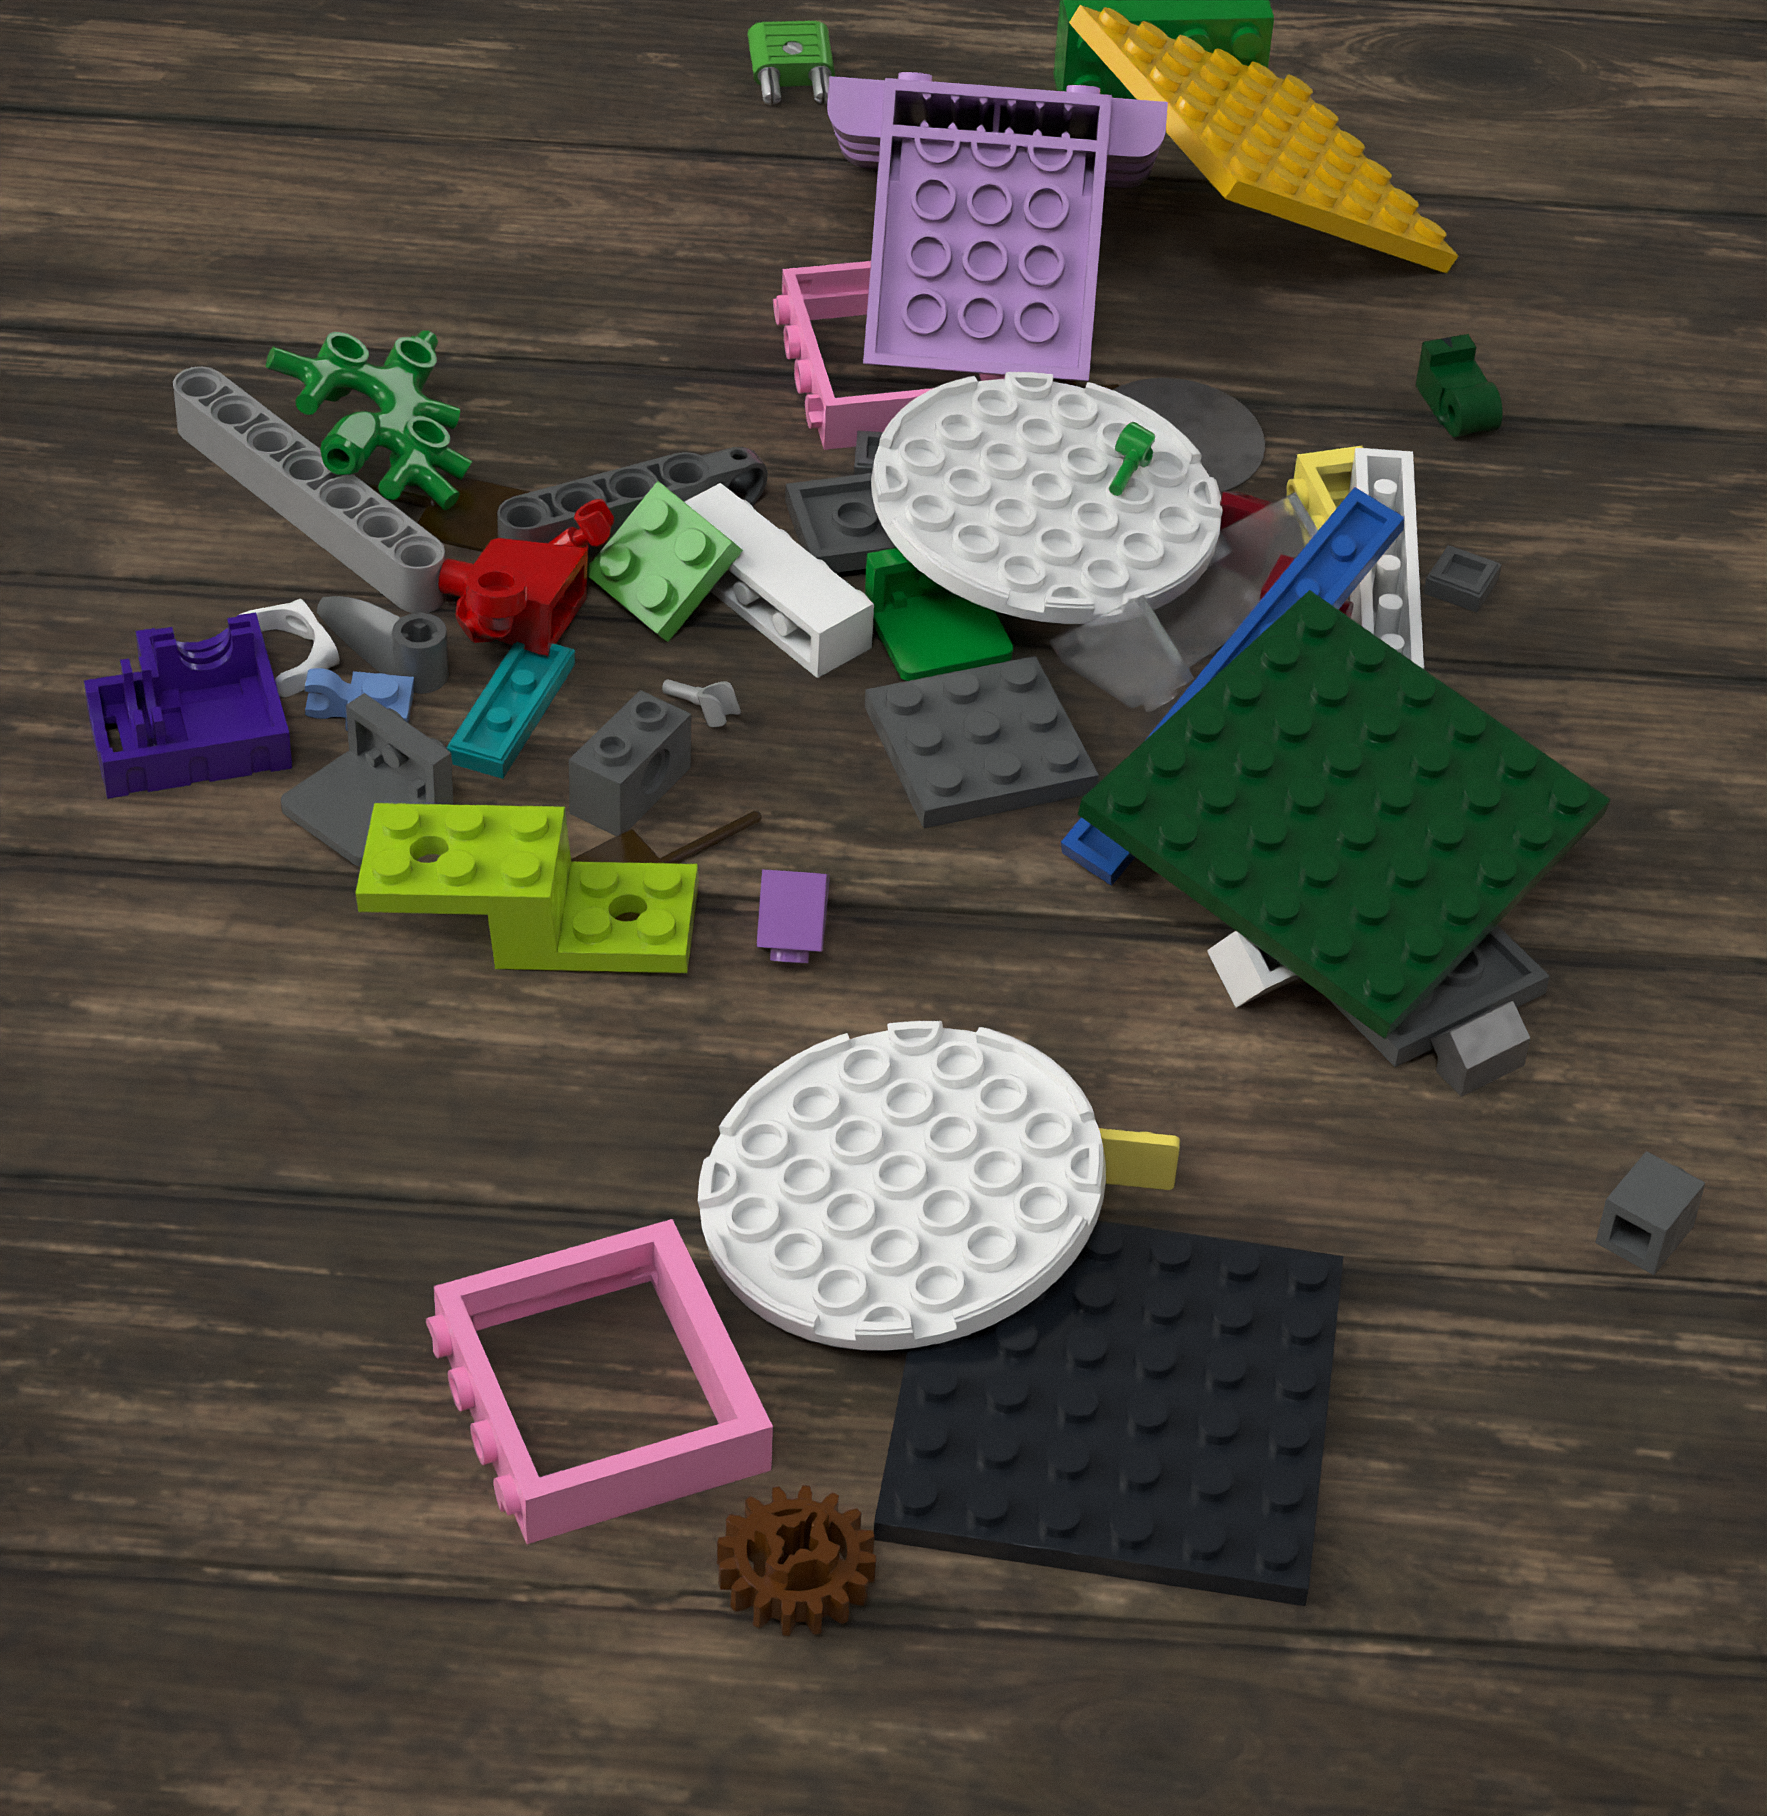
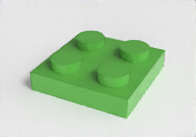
M657 481L587 567V575L655 633L669 642L743 550Z

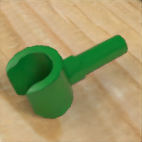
M1130 422L1122 430L1116 441L1115 451L1125 458L1109 486L1110 493L1115 496H1120L1123 493L1134 471L1139 466L1142 468L1147 467L1153 458L1151 446L1155 442V434L1136 422Z

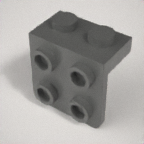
M365 693L346 705L349 751L284 793L281 797V811L284 815L356 866H361L374 803L453 805V763L451 752L439 740L429 738L404 721L398 712L384 707Z

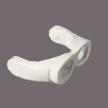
M302 599L242 613L256 612L261 632L277 629L314 641L307 660L276 677L275 683L279 696L290 697L305 690L308 670L314 668L328 670L340 663L339 654L334 642Z

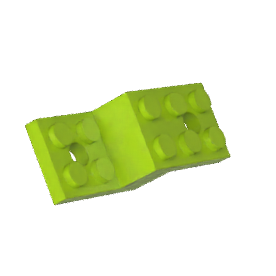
M374 803L355 894L358 912L488 915L495 969L687 973L699 876L697 864L571 862L565 807ZM425 855H441L435 862L423 863L417 861ZM633 912L641 914L634 921H619L615 919L623 913Z

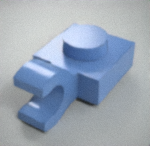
M323 668L308 670L305 684V692H310L308 693L305 715L317 719L330 717L346 718V730L348 731L346 705L365 693L384 707L398 712L404 721L409 723L414 696V677L353 671L350 684L344 682L333 671Z

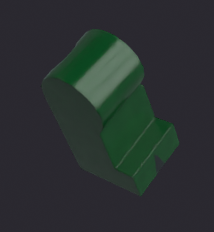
M1469 334L1422 342L1415 386L1439 423L1445 427L1452 437L1466 436L1470 433L1484 430L1487 432L1497 430L1502 422L1503 410L1500 393L1493 382L1487 381L1476 363L1475 353L1477 347Z

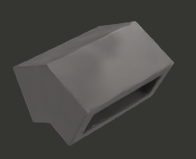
M1511 1001L1494 1007L1431 1038V1043L1438 1056L1436 1072L1462 1097L1524 1066L1530 1036L1514 1002Z

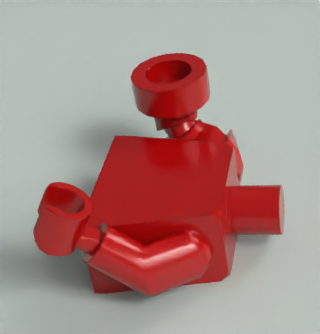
M603 499L592 500L576 511L574 519L580 529L569 527L550 542L540 543L497 538L489 542L474 564L449 558L444 561L439 575V591L460 597L457 600L455 616L462 630L472 642L482 643L498 640L510 645L520 642L525 644V650L541 655H549L552 643L556 644L587 599L588 543L591 546L602 545L610 536V527L614 523V516Z

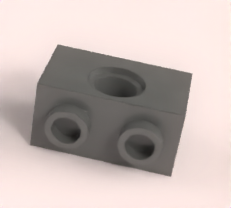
M642 690L635 694L569 759L570 814L615 836L628 831L691 768V713Z

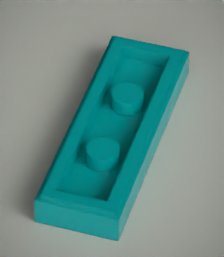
M514 643L446 747L451 752L453 765L504 779L574 667L575 649L552 643L549 649L550 653L546 656L525 650V644Z

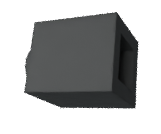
M1646 1151L1607 1197L1595 1243L1655 1275L1694 1227L1706 1183L1690 1175L1682 1168L1672 1165Z

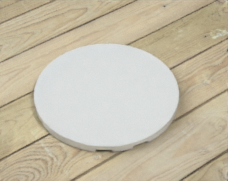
M1006 372L1004 379L979 382L975 376L945 383L925 392L903 407L882 433L871 477L872 498L882 527L903 556L918 570L952 593L975 604L1015 617L1050 623L1093 624L1112 622L1153 611L1173 601L1195 584L1207 569L1218 541L1223 512L1222 506H1220L1221 495L1217 481L1214 477H1209L1201 464V453L1170 422L1141 403L1111 389L1087 382L1085 389L1053 382V374ZM1130 422H1136L1155 434V442L1151 446L1153 458L1147 467L1142 468L1139 466L1134 471L1123 493L1120 496H1115L1110 493L1109 486L1125 458L1115 451L1116 441L1122 430Z
M942 1021L888 1023V1031L867 1034L853 1039H849L848 1033L816 1044L791 1057L766 1074L736 1102L719 1126L720 1136L713 1146L710 1156L703 1160L699 1178L698 1204L702 1230L711 1259L730 1290L748 1308L764 1320L789 1333L835 1347L858 1350L909 1349L950 1341L989 1327L1016 1313L1039 1297L1075 1261L1095 1227L1104 1199L1106 1160L1094 1111L1083 1091L1063 1068L1033 1046L1012 1036L979 1027L977 1032L943 1028Z

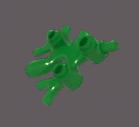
M424 330L417 336L398 338L383 366L368 363L369 352L366 346L354 336L343 332L328 334L316 358L301 356L274 346L271 348L267 357L266 368L297 378L305 384V388L295 401L296 407L301 413L306 415L314 414L324 400L339 401L341 397L349 395L351 390L368 396L380 408L381 412L358 411L340 419L322 441L320 448L322 461L329 471L338 475L356 473L365 464L376 447H384L392 451L389 457L391 467L378 486L379 492L384 498L389 500L397 499L405 487L409 485L421 488L443 510L451 508L457 502L460 493L435 468L438 467L462 481L473 461L448 447L450 436L444 427L452 430L456 427L460 417V408L427 398L421 392L437 362L435 349L438 345V339L434 333Z

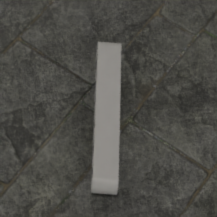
M201 366L185 369L175 376L173 388L178 433L184 440L399 608L410 613H430L444 605L447 594L439 591L438 582L440 570L445 561L444 545L435 536L355 475H338L329 471L322 461L321 451L317 446L220 372Z

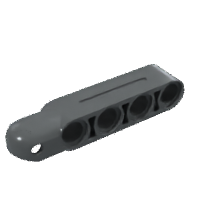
M731 447L702 456L689 452L667 455L509 498L499 506L497 512L498 538L540 543L550 542L569 527L580 529L574 519L576 511L592 500L603 499L614 516V523L610 527V536L605 543L598 546H591L588 543V558L595 557L657 481L684 502L721 483L734 494H745L746 497L743 500H746L753 506L762 495L767 484V467L753 450L746 447Z

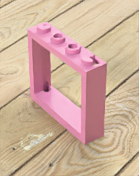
M871 261L783 269L782 295H778L777 299H773L777 325H785L784 347L787 359H796L794 375L797 392L799 394H807L805 397V411L808 427L810 429H818L824 450L856 447L857 431L884 432L889 422L903 407L931 390L921 389L840 398L834 397L810 320L867 315ZM979 373L981 381L1005 378V375Z
M673 1219L434 1286L435 1316L426 1319V1324L433 1340V1352L437 1359L447 1356L452 1369L448 1370V1380L456 1407L459 1411L470 1409L475 1421L471 1423L470 1429L477 1457L482 1465L493 1464L498 1475L497 1478H494L493 1483L500 1511H506L507 1516L515 1515L526 1544L771 1471L773 1426ZM651 1281L718 1424L539 1478L476 1331Z

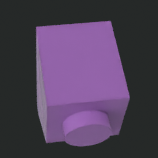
M762 869L757 947L771 948V961L808 963L809 951H823L830 874Z

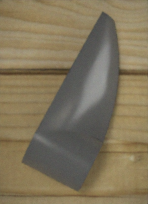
M343 596L321 598L317 607V614L337 636L377 671L387 675L414 677V693L418 694L436 691L447 682L449 677L447 629L445 623L439 617L419 612L400 618L385 609L359 599Z

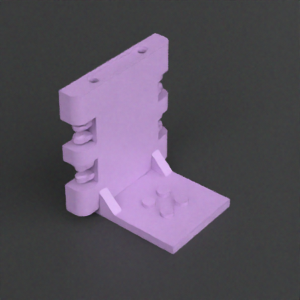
M901 72L898 75V79L885 78V80L829 76L827 110L843 155L855 166L878 169L863 364L1005 375L1006 372H1034L1053 374V379L1088 382L1105 186L1135 187L1148 178L1165 136L1168 102L1112 98V95L1100 94V88L1085 85H1068L1066 92L932 82V75L913 72Z

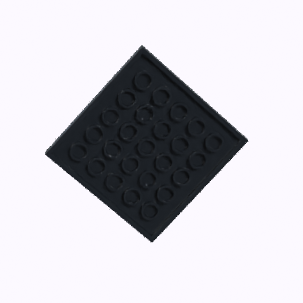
M1097 1220L1087 1243L1075 1261L1055 1283L1022 1309L972 1334L943 1343L908 1349L874 1519V1540L1305 1606L1309 1590L1344 1256Z

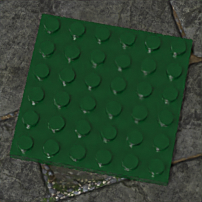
M1309 590L1081 799L1077 815L1379 1036L1386 1039L1605 815L1611 799Z

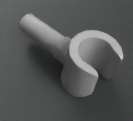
M669 679L663 683L662 691L664 694L701 705L709 727H719L726 724L725 715L741 714L733 687L727 681L714 683L704 688L693 687Z

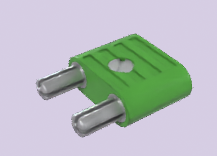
M819 21L760 22L749 29L748 40L754 80L762 86L763 100L766 104H771V91L773 104L776 105L781 101L780 87L813 85L815 101L822 104L823 90L824 103L828 102L829 76L834 77L835 70L828 27L824 23Z

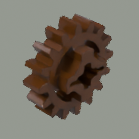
M806 1485L801 1487L797 1499H787L780 1486L772 1488V1502L767 1505L762 1504L752 1496L745 1500V1518L729 1514L726 1518V1536L718 1537L717 1542L718 1585L720 1590H731L732 1610L738 1612L752 1606L754 1608L753 1626L759 1629L767 1624L771 1618L781 1620L780 1627L782 1635L785 1636L791 1635L796 1622H806L809 1630L814 1635L820 1634L822 1617L827 1615L842 1625L846 1623L849 1616V1603L864 1606L868 1597V1583L875 1582L877 1555L873 1554L875 1536L873 1530H861L862 1513L855 1508L840 1514L838 1512L839 1495L833 1492L825 1497L821 1503L813 1501L811 1487ZM749 1560L754 1562L753 1568L751 1567Z

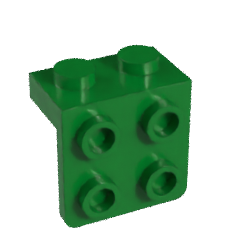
M898 548L867 553L865 595L874 603L873 626L899 676L903 680L911 681L1007 662L1012 659L1013 644L994 610L975 604L937 584L918 570L903 556Z

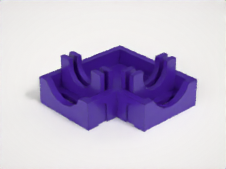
M256 612L227 618V629L215 637L199 642L176 641L173 627L135 631L140 672H132L128 658L120 660L121 675L84 680L88 718L107 799L128 796L129 793L145 790L152 792L189 786L191 783L206 780L213 782L250 776L252 773L267 770L274 772L292 769L289 730ZM105 724H117L123 751L113 752V749L110 748Z

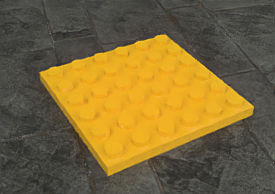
M1079 5L1069 22L1070 25L1137 100L1168 102L1165 132L1225 199L1447 273L1452 267L1458 255L1444 241L1447 235L1446 232L1439 225L1422 217L1416 211L1419 207L1418 202L1412 196L1395 188L1389 182L1392 175L1386 168L1371 159H1367L1362 153L1365 149L1363 143L1353 135L1339 129L1336 125L1339 118L1331 110L1310 98L1313 91L1306 83L1292 75H1287L1285 79L1278 78L1268 68L1256 62H1251L1249 67L1245 66L1234 56L1218 48L1213 53L1207 52L1198 43L1183 35H1179L1176 40L1169 38L1162 30L1148 22L1142 21L1139 26L1131 24L1123 15L1113 9L1104 7L1102 12Z

